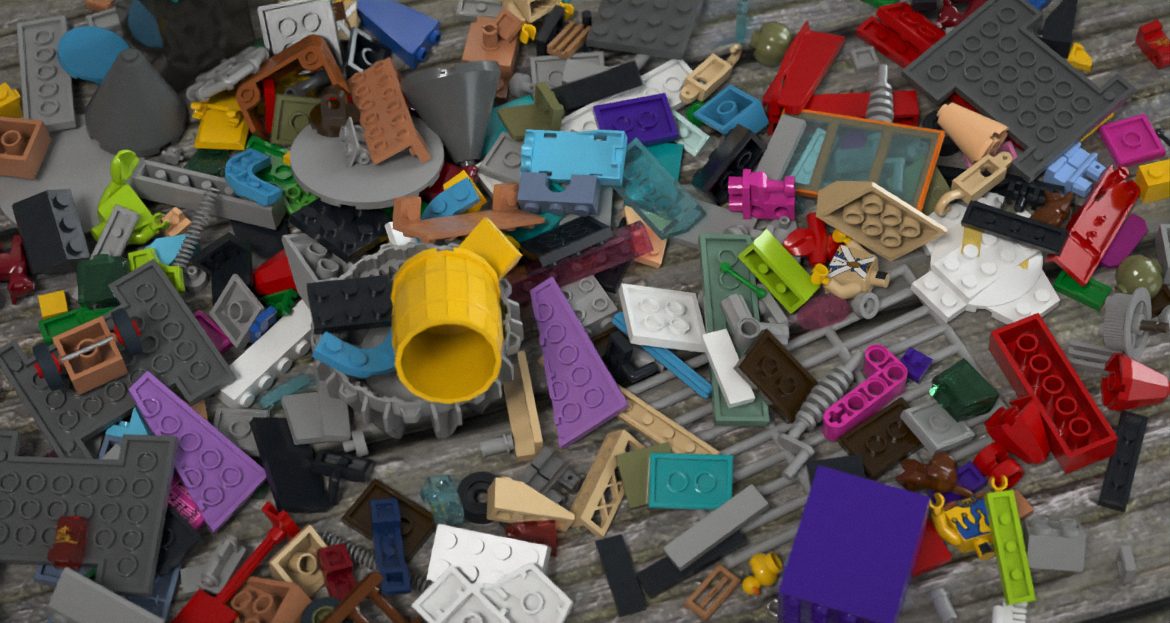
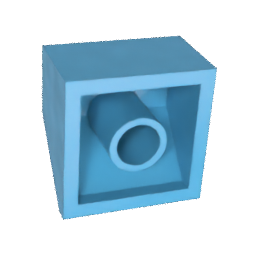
M728 85L693 113L694 118L725 135L729 130L735 128L737 124L748 128L754 134L759 133L761 129L769 124L760 100L732 85Z

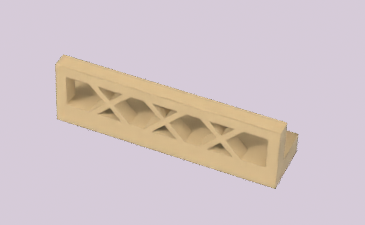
M525 350L517 353L518 363L513 364V381L503 382L502 384L517 462L533 460L543 449V440Z
M624 429L607 433L569 511L575 515V520L570 527L574 528L584 525L598 538L605 536L625 494L622 482H616L614 470L617 462L615 455L626 453L625 447L627 444L635 450L646 448ZM607 487H610L613 499L610 504L606 505L603 493ZM598 509L602 519L600 526L591 521L595 510Z

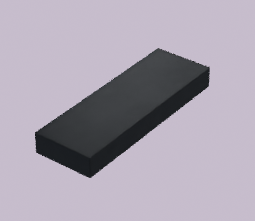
M622 534L595 541L618 616L623 617L645 611L646 604Z

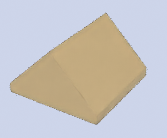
M307 524L268 562L273 580L296 583L309 598L325 583L317 550L328 547L310 524Z

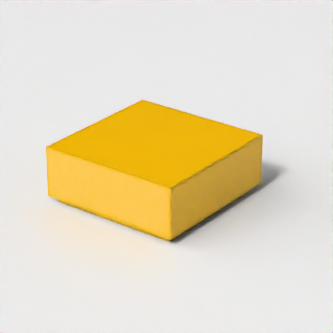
M64 290L38 296L43 320L69 312Z

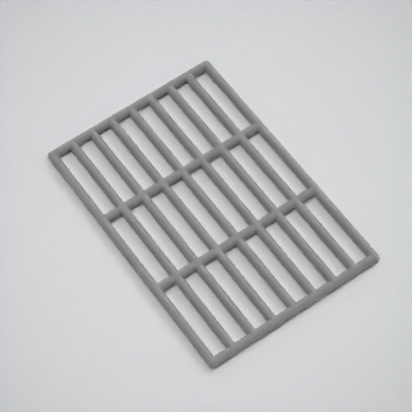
M902 264L886 271L890 274V281L903 276L909 287L880 299L878 312L916 295L911 290V285L917 280V277L907 264ZM828 297L786 316L789 326L811 316L819 325L818 328L789 340L786 347L789 352L824 336L827 337L833 346L799 362L808 370L836 356H839L843 363L846 364L851 358L850 350L930 314L937 324L936 326L894 344L887 349L896 356L907 351L909 347L913 348L944 334L951 345L928 355V357L933 359L932 365L955 354L959 355L965 365L899 395L889 404L900 397L909 403L972 374L979 385L947 400L954 409L984 394L987 395L993 406L963 419L970 428L987 421L1002 406L1005 410L1008 409V406L950 324L945 323L920 298L919 300L923 306L844 342L841 341L835 331L863 318L857 317L853 311L829 322L822 311L849 299L840 300L837 297ZM703 353L684 363L690 368L695 369L709 363L706 353ZM864 359L852 372L858 385L867 380L862 372ZM667 369L625 389L636 396L676 376ZM710 376L707 377V378H705V380L708 381L709 383H710ZM825 376L816 381L819 383ZM687 386L651 402L649 405L660 411L697 393ZM712 401L672 420L680 426H685L713 413ZM768 405V411L769 413L773 412V410ZM769 415V424L764 426L766 430L719 451L720 455H733L734 457L771 439L779 449V451L734 471L733 484L784 460L787 461L788 465L797 454L785 450L778 443L777 437L781 433L790 431L797 423L796 418L790 424L782 422L776 425ZM715 426L695 436L704 442H708L741 426ZM821 431L801 440V442L814 447L828 439L824 437ZM988 435L950 453V455L955 459L956 463L980 452L986 446L996 441ZM925 446L907 458L916 459L923 463L917 453L925 450ZM840 449L819 460L849 455L843 449ZM802 466L791 480L782 476L756 488L765 497L799 481L806 493L758 515L739 529L742 535L806 505L810 492L806 466ZM896 479L890 481L892 483H898ZM693 510L699 521L713 512L710 510ZM799 525L735 555L731 553L722 559L729 568H734L749 561L754 554L766 553L795 539Z

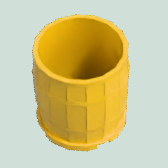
M454 247L453 251H437V248L423 250L407 259L396 272L393 279L391 293L393 304L392 346L398 377L411 393L430 402L452 404L473 399L487 391L496 380L502 362L503 328L502 312L499 304L501 292L497 273L485 258L467 249Z

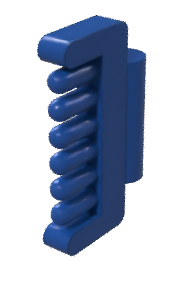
M272 305L257 316L255 323L250 326L252 344L276 324L277 310Z

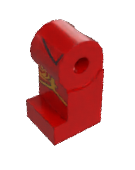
M1156 19L1139 27L1135 43L1155 67L1162 69L1170 65V40L1162 31L1163 25Z

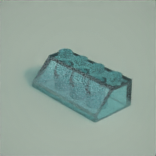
M637 138L627 145L622 186L612 187L661 240L689 232L707 215L705 211Z

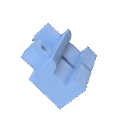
M1077 142L1045 170L1043 182L1065 186L1064 195L1071 191L1085 198L1093 185L1086 178L1089 177L1097 182L1106 167L1096 161L1097 153L1089 154L1080 148L1081 142Z

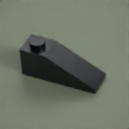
M1063 0L1045 19L1043 30L1038 29L1037 37L1066 59H1068L1072 44L1078 0Z

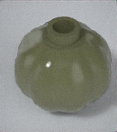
M775 21L762 24L760 30L754 29L749 48L754 49V58L761 65L767 67L781 65L784 54L792 43L791 32L784 24Z
M1130 255L1123 259L1117 267L1115 291L1117 293L1133 295L1137 288L1144 287L1148 290L1150 298L1153 299L1161 290L1163 269L1154 258H1147L1143 255Z

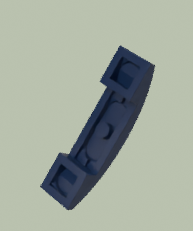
M397 498L370 500L371 530L376 569L384 578L379 583L382 595L411 593L408 567L405 565L400 531L401 520Z

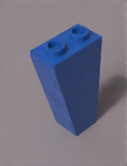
M355 0L357 2V15L361 19L360 24L414 70L420 62L425 61L428 52L441 39L439 21L394 0Z

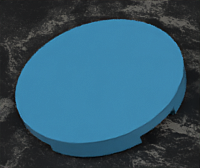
M83 26L74 28L61 37L57 48V59L62 69L73 78H81L95 82V85H100L118 54L130 48L119 35L110 30L94 26Z

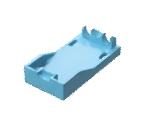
M526 129L525 140L521 150L520 178L521 172L552 173L551 176H548L550 182L570 183L572 174L597 176L600 185L622 186L627 147L625 131L616 130L566 132Z

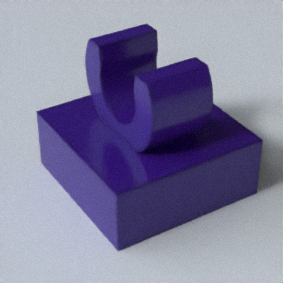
M909 347L900 361L907 368V378L919 383L931 367L933 359Z

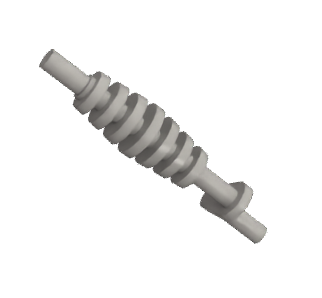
M886 64L878 66L877 83H874L871 88L866 119L893 123L892 86L887 83L888 65ZM867 131V144L872 148L871 161L866 163L865 169L869 174L883 133ZM900 158L887 159L882 172L884 174L894 171L892 194L896 196L903 194L904 168L906 167V161Z
M856 351L844 366L837 365L833 372H829L818 385L813 387L811 393L806 398V402L802 404L801 410L795 416L797 423L788 434L781 433L777 437L778 443L785 450L797 454L782 472L786 479L791 480L806 460L815 453L811 446L797 439L805 429L812 430L816 427L817 423L823 420L824 412L844 396V393L849 388V384L854 380L852 372L864 359V355L861 352Z

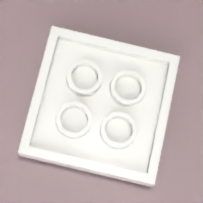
M621 283L619 296L631 344L706 353L700 340L701 335L706 334L696 293Z

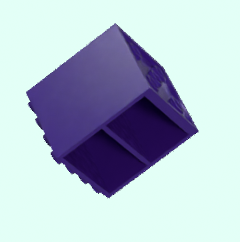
M818 465L778 590V623H898L923 541L931 497Z

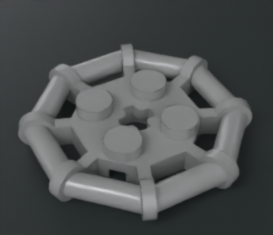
M248 47L240 54L228 60L224 58L221 60V64L209 72L200 74L196 78V83L186 90L187 98L191 101L199 100L205 102L211 96L221 91L233 89V85L249 74H255L259 71L260 64L269 58L268 50L264 47L256 49Z

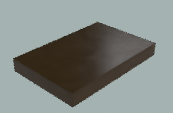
M768 329L761 330L733 368L786 424H790L795 420V416L801 410L802 404L806 402L807 396L811 393L813 387L818 385L814 377Z
M902 397L837 439V443L849 456L861 454L864 473L870 480H874L924 447L900 418L903 410L911 408Z
M374 478L341 518L342 523L373 542L370 500L397 498L405 563L408 564L437 529V525L441 524V520Z

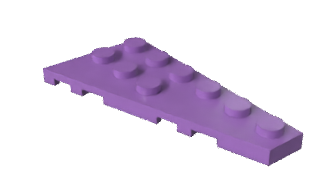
M551 276L531 289L530 294L535 320L539 329V342L543 351V363L550 399H552L553 416L558 430L559 448L563 450L628 409L630 405L558 283Z
M147 371L129 388V395L153 435L176 436L179 439L174 470L204 518L211 533L214 535L267 480L265 470Z

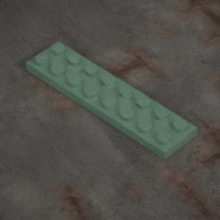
M699 234L698 245L706 334L727 329L733 343V332L720 307V302L736 293L742 295L752 317L760 322L756 292L730 274L721 273L720 265L723 262L729 263L730 269L756 286L755 275L737 257L752 241L751 235ZM743 332L745 335L750 336L748 332ZM734 345L740 360L746 350H740ZM709 362L714 426H768V404L753 389L754 402L728 408Z

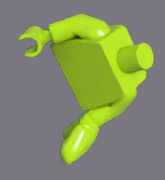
M131 150L118 151L111 162L110 176L112 180L104 190L97 205V219L100 223L90 229L97 242L115 204L140 214V218L127 245L145 244L158 234L159 229L166 230L170 227V222L168 221L160 224L161 219L166 214L156 213L152 215L128 183L125 184L139 163V158Z

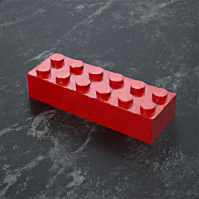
M1039 313L990 332L989 351L1016 395L1021 397L1031 394L1036 401L1051 452L1065 474L1115 454L1118 437Z

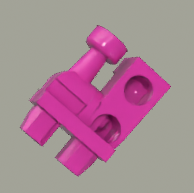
M743 169V177H729V211H743V219H751L752 216L758 219L779 220L780 217L787 216L790 220H795V176H786L784 181L769 180L762 171L751 173V169Z

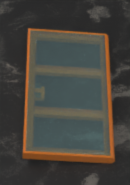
M785 107L783 108L782 114L805 120L807 124L781 181H784L786 176H795L796 195L818 199V191L835 181H872L918 211H922L942 147L945 131L803 109L800 114L793 115L785 113Z

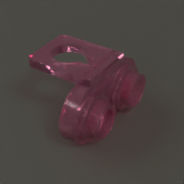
M831 293L809 299L800 306L797 320L803 329L809 331L816 330L844 320L848 315L849 306L845 299L831 296Z

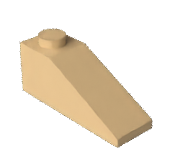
M509 477L495 478L488 488V520L565 532L575 520L574 514L521 481H515Z

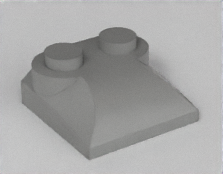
M233 274L209 314L236 348H245L247 343H252L250 326L255 323V318L265 308L238 274Z

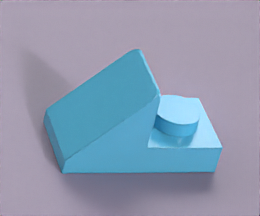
M137 407L133 408L130 423L120 421L119 426L112 425L106 430L107 435L123 438V434L153 435Z

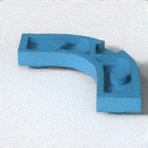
M249 148L227 161L224 177L226 183L234 190L236 195L252 199L262 206H268L282 199L283 189L265 182L254 175V173L270 166L271 156Z
M467 177L437 195L429 203L420 220L458 215L481 202L470 179Z
M392 328L386 339L379 346L371 349L352 346L325 331L312 357L344 374L354 377L369 378L370 375H388L396 370L392 346Z

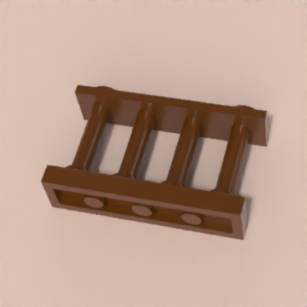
M375 570L368 573L320 623H341L345 618L348 620L352 619L355 623H371L359 611L361 608L358 604L364 598L367 600L371 599L393 623H420L422 618L418 615L409 618L407 621L380 593L378 584L384 578Z

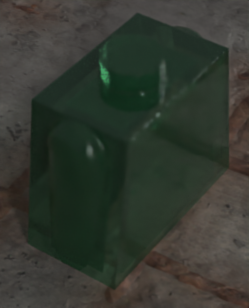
M109 254L94 255L93 259L79 261V264L76 266L78 303L81 307L117 303L118 301L108 285L130 273L128 260L122 258V256L109 257Z
M965 358L936 375L932 379V387L929 391V394L957 423L991 412L1000 395Z

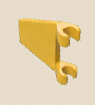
M238 83L233 85L234 88L231 90L226 89L211 96L208 101L192 102L191 109L195 110L192 118L203 119L207 108L226 111V116L230 117L227 125L237 127L243 117L236 101Z

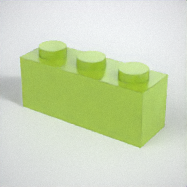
M767 228L737 256L790 314L802 306L820 287L811 282V276Z

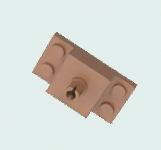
M478 16L476 23H471L462 63L483 60L497 61L501 75L494 102L505 104L509 96V83L514 75L522 44L520 41L521 29L509 43L497 34V25L492 23L495 18Z

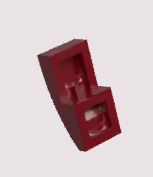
M344 543L317 550L321 572L329 596L342 600L357 585L352 574L354 565Z

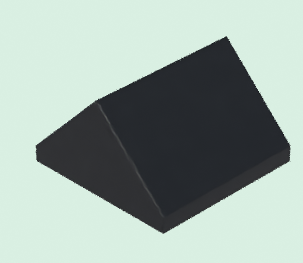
M355 26L351 28L345 70L347 80L354 74L372 67L376 62L391 57L390 48Z

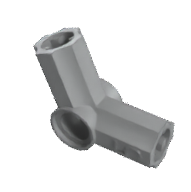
M737 293L728 296L720 302V307L733 332V344L738 349L747 350L761 330L768 329L785 348L787 347L789 336L787 324L758 322V320L752 317L743 296ZM743 332H748L750 336L745 335Z

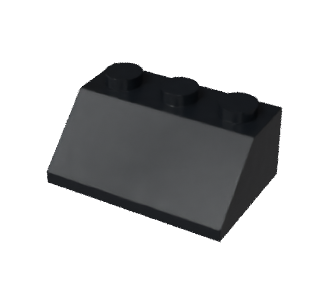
M737 124L735 128L728 131L720 147L712 151L704 167L696 171L690 184L715 205L721 207L730 195L728 194L729 177H743V169H751L767 147L751 130Z
M70 189L46 190L12 205L31 275L80 271L90 259V253Z

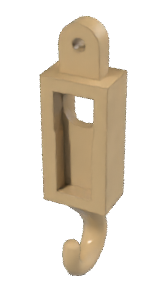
M734 44L729 49L732 54L725 61L715 54L709 56L685 77L679 95L680 100L684 103H692L695 99L701 102L704 101L730 77L733 66L741 56L742 46ZM703 80L706 84L702 85L698 81Z
M1001 152L993 158L990 154H987L952 181V191L945 193L936 203L935 214L938 216L946 215L951 210L948 203L955 199H961L969 205L970 200H978L1005 179L1007 168L1011 166L1012 155L1008 152ZM988 170L992 175L984 177L981 173Z

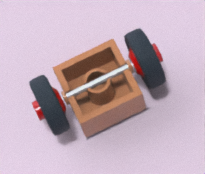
M124 308L111 313L115 324L113 333H110L103 316H100L52 337L60 354L58 360L55 354L49 351L45 342L32 347L37 363L33 365L39 378L45 377L51 391L65 386L61 377L62 369L60 364L62 367L65 366L78 395L128 374L116 344L119 341L121 345L125 346L130 357L141 353L143 347L138 336L142 335L136 321L130 320Z

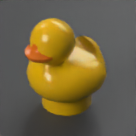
M770 552L767 555L763 553L754 554L749 561V566L754 576H748L743 580L742 589L748 595L756 594L760 596L761 585L766 587L774 585L778 574L784 571L779 557L774 552Z

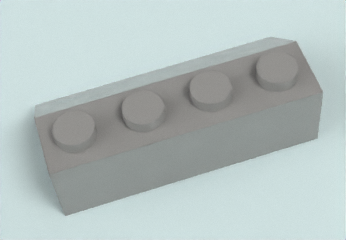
M65 567L48 605L49 616L53 623H165V620L68 567Z

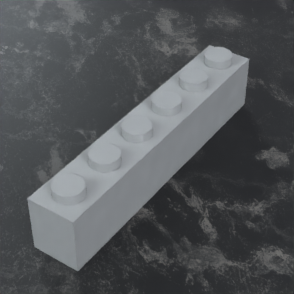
M143 159L132 177L139 198L193 211H199L197 207L201 206L199 203L203 201L201 197H206L204 192H207V187L218 189L221 191L220 193L212 192L219 197L208 195L217 202L207 200L214 204V207L205 205L212 209L211 212L204 210L210 215L277 230L286 213L283 196L282 199L268 206L258 205L252 199L236 195L234 190L226 183L225 178Z

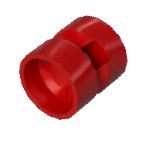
M999 442L986 446L973 460V465L984 477H987V482L991 476H994L996 487H1000L1002 484L1001 475L1007 478L1008 485L1003 491H1008L1015 486L1025 473L1015 459H1009V452Z

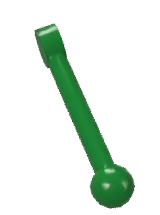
M723 262L720 265L721 273H728L756 292L758 298L766 296L765 289L756 287L730 269L729 263Z

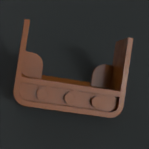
M311 34L262 62L258 72L249 74L240 80L237 86L236 101L251 133L264 141L270 142V137L268 133L266 134L265 126L256 109L263 93V78L273 77L274 85L276 86L304 69L314 72L324 67L335 88L344 91L347 97L351 95V92L327 42L321 36Z

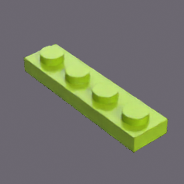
M1014 490L987 493L983 496L1005 605L1034 602L1036 598Z

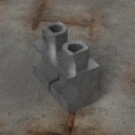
M546 445L532 460L531 466L528 465L515 480L527 484L561 507L565 503V497L558 493L561 488L572 494L580 486V478L571 471V463L558 459L554 456V451Z

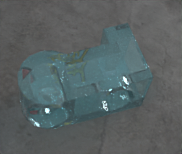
M450 474L427 477L420 496L423 502H428L436 525L461 524L464 518V511ZM442 483L441 487L437 489L436 484Z

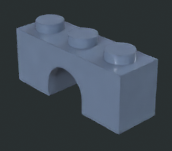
M521 172L517 196L521 210L533 214L549 212L554 215L573 213L582 217L589 214L597 215L601 185L597 176L572 174L570 185L562 192L550 191L551 182L547 173Z

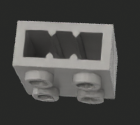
M591 272L560 287L590 338L614 327L612 319L618 313V309Z

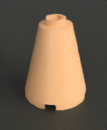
M955 103L944 104L936 115L939 117L937 123L973 165L987 154L994 156L1008 135L1006 131L1009 130V127Z

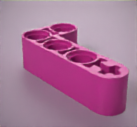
M873 344L866 349L863 371L869 378L824 412L822 434L826 439L837 441L838 437L880 411L904 392L908 375L907 368L886 347Z

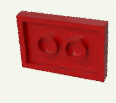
M906 2L881 6L875 16L882 20L884 26L895 30L900 34L899 36L902 40L912 43L917 47L920 54L927 51L946 34L921 13L912 11L911 6Z

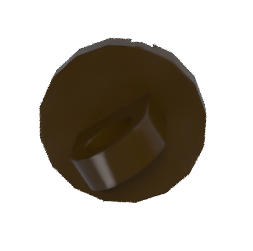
M335 87L328 88L322 94L321 103L314 106L310 112V126L312 129H316L317 133L322 136L339 137L340 129L346 125L349 117H352L353 125H360V112L354 104L347 101L344 91ZM329 98H336V99H338V100H328V99H329Z

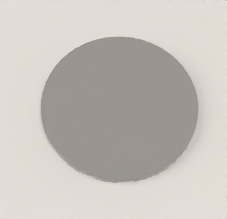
M75 114L77 127L48 132L52 140L35 179L0 175V209L7 220L17 229L18 226L12 209L14 203L46 190L70 189L84 237L93 236L90 229L100 223L97 219V205L104 190L112 180L110 165L116 155L104 151L100 148L99 142L89 137L85 124V115ZM138 157L139 163L136 169L134 170L133 174L131 175L130 179L125 183H128L136 194L137 192L132 177L136 172L137 168L139 167L140 163L144 159V157Z
M411 115L415 128L427 145L431 156L430 160L422 163L417 155L413 157L408 148H405L378 164H374L370 159L367 164L353 162L351 168H348L346 157L343 156L342 141L339 140V137L322 136L317 133L316 129H312L309 124L298 134L292 144L290 166L293 177L298 185L308 194L320 197L322 202L341 207L342 204L356 206V209L359 210L381 209L394 206V198L412 195L419 196V192L426 187L430 188L436 182L444 165L443 144L440 137L423 120Z

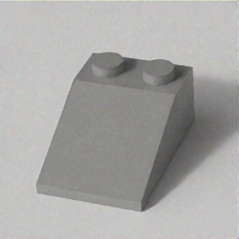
M305 233L282 236L283 246L297 292L310 309L307 283L329 281L331 278H339L341 275H344L343 269L351 267L353 264L351 261L349 263L344 262Z

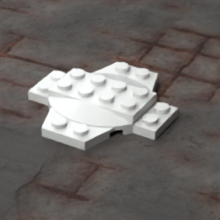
M954 201L948 204L951 210L946 215L938 216L935 214V211L928 215V217L946 227L947 233L922 246L925 254L931 257L929 272L914 281L911 285V290L945 323H948L964 311L976 312V309H986L992 312L991 317L1008 325L1036 313H1039L1042 318L1058 307L1060 299L1042 269L1043 257L1049 253L961 226V220L967 208ZM1025 209L1021 213H1016L1027 218L1031 216Z
M531 562L500 578V581L494 584H483L482 582L471 584L451 564L411 606L428 623H564L573 602Z

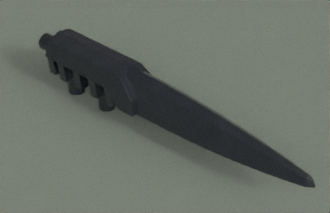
M906 162V167L911 165L912 162ZM937 165L949 187L952 186V181L967 170ZM986 172L981 173L984 177L992 175L991 173ZM1006 174L1005 179L989 190V192L1004 196L1006 204L1011 205L1012 200H1016L1014 210L1021 213L1024 211L1026 203L1032 204L1031 210H1036L1037 205L1045 206L1046 204L1043 202L1047 198L1045 190H1048L1050 193L1064 194L1065 186L1039 180H1033L1028 183L1021 176ZM1076 197L1072 198L1070 206L1073 208L1075 206Z

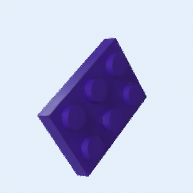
M666 93L593 106L592 112L597 129L625 131L627 136L626 150L678 140V131Z

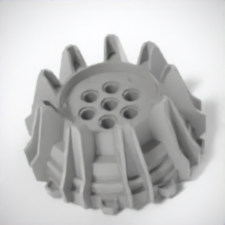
M390 242L380 245V250L377 253L362 256V259L351 267L343 269L344 275H341L339 278H331L329 281L388 275L392 293L394 275L407 259L426 249L437 248V251H453V248H458L459 245L450 243L447 246H438L435 243L408 242L407 245L398 246ZM502 278L499 282L501 292L499 304L502 312L503 328L502 362L499 374L487 391L471 400L452 404L427 401L407 389L399 380L397 370L385 376L384 374L370 375L369 378H360L344 374L318 360L315 363L317 376L320 381H325L330 398L341 399L355 411L362 413L363 424L365 425L373 423L385 434L401 439L406 423H417L420 417H429L437 439L449 437L454 433L457 426L463 425L461 405L468 403L472 410L482 414L492 399L501 398V385L503 382H511L514 379L513 364L507 357L519 352L520 342L524 340L523 324L520 322L519 303L508 299L512 293L510 283L506 278ZM311 321L312 335L310 339L312 351L314 352L324 334L314 335ZM392 327L330 334L352 346L371 349L379 346L386 339Z

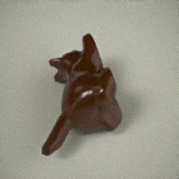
M1045 190L1047 198L1043 202L1046 205L1037 209L1030 218L1061 228L1062 221L1066 220L1071 212L1072 207L1070 204L1074 193L1069 191L1064 196V194L1050 193L1048 190Z
M945 452L935 453L928 464L916 459L904 460L901 463V467L905 471L896 477V481L899 484L904 485L908 491L914 493L919 489H926L937 493L952 492L965 498L975 495L970 489L958 484L955 459Z

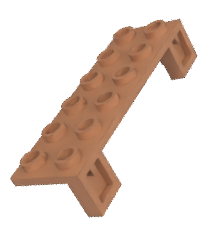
M390 57L376 62L372 67L354 74L347 80L354 105L360 112L359 121L361 127L365 130L363 134L370 151V157L374 164H378L408 148L413 157L417 155L420 161L424 163L430 160L431 156L426 143L414 126L407 102L402 93L400 82L404 78Z
M508 182L494 184L492 210L420 220L421 197L412 195L394 198L392 229L402 232L405 237L420 238V242L431 244L436 243V239L456 240L457 236L467 237L484 217L489 218L499 230L515 231L516 227L534 228L535 224L545 223V217L518 209L517 196L519 184Z

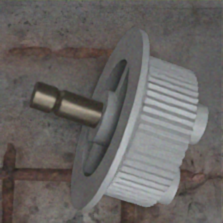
M1137 288L1133 295L1115 293L1113 296H1107L1105 300V319L1100 323L1099 336L1104 337L1105 345L1108 349L1124 351L1126 355L1139 360L1146 347L1150 331L1166 334L1169 332V323L1151 321V298L1146 288Z

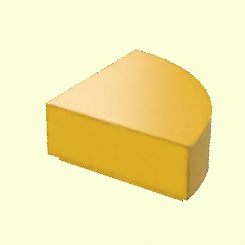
M1073 42L1067 62L1077 69L1090 72L1092 65L1091 57L1082 45Z

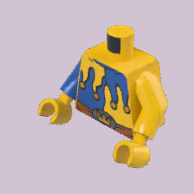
M1001 475L1002 484L1000 487H996L994 476H991L988 484L994 492H1000L1007 487L1008 480L1004 475ZM987 491L944 504V497L940 493H934L936 504L933 506L930 499L929 509L933 512L931 517L940 537L952 546H956L961 553L976 550L981 561L992 558L995 555V551L992 547L993 540L983 496L991 492Z

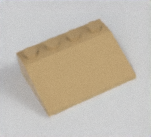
M835 181L818 191L817 218L890 262L947 233L946 227L872 181Z

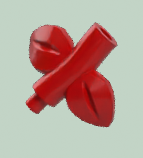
M816 212L806 215L808 229L798 228L792 231L786 237L782 246L793 256H809L808 265L814 269L817 264L826 266L827 259L832 261L839 246L845 245V243L835 242L832 238V233L827 234L825 222L816 217Z

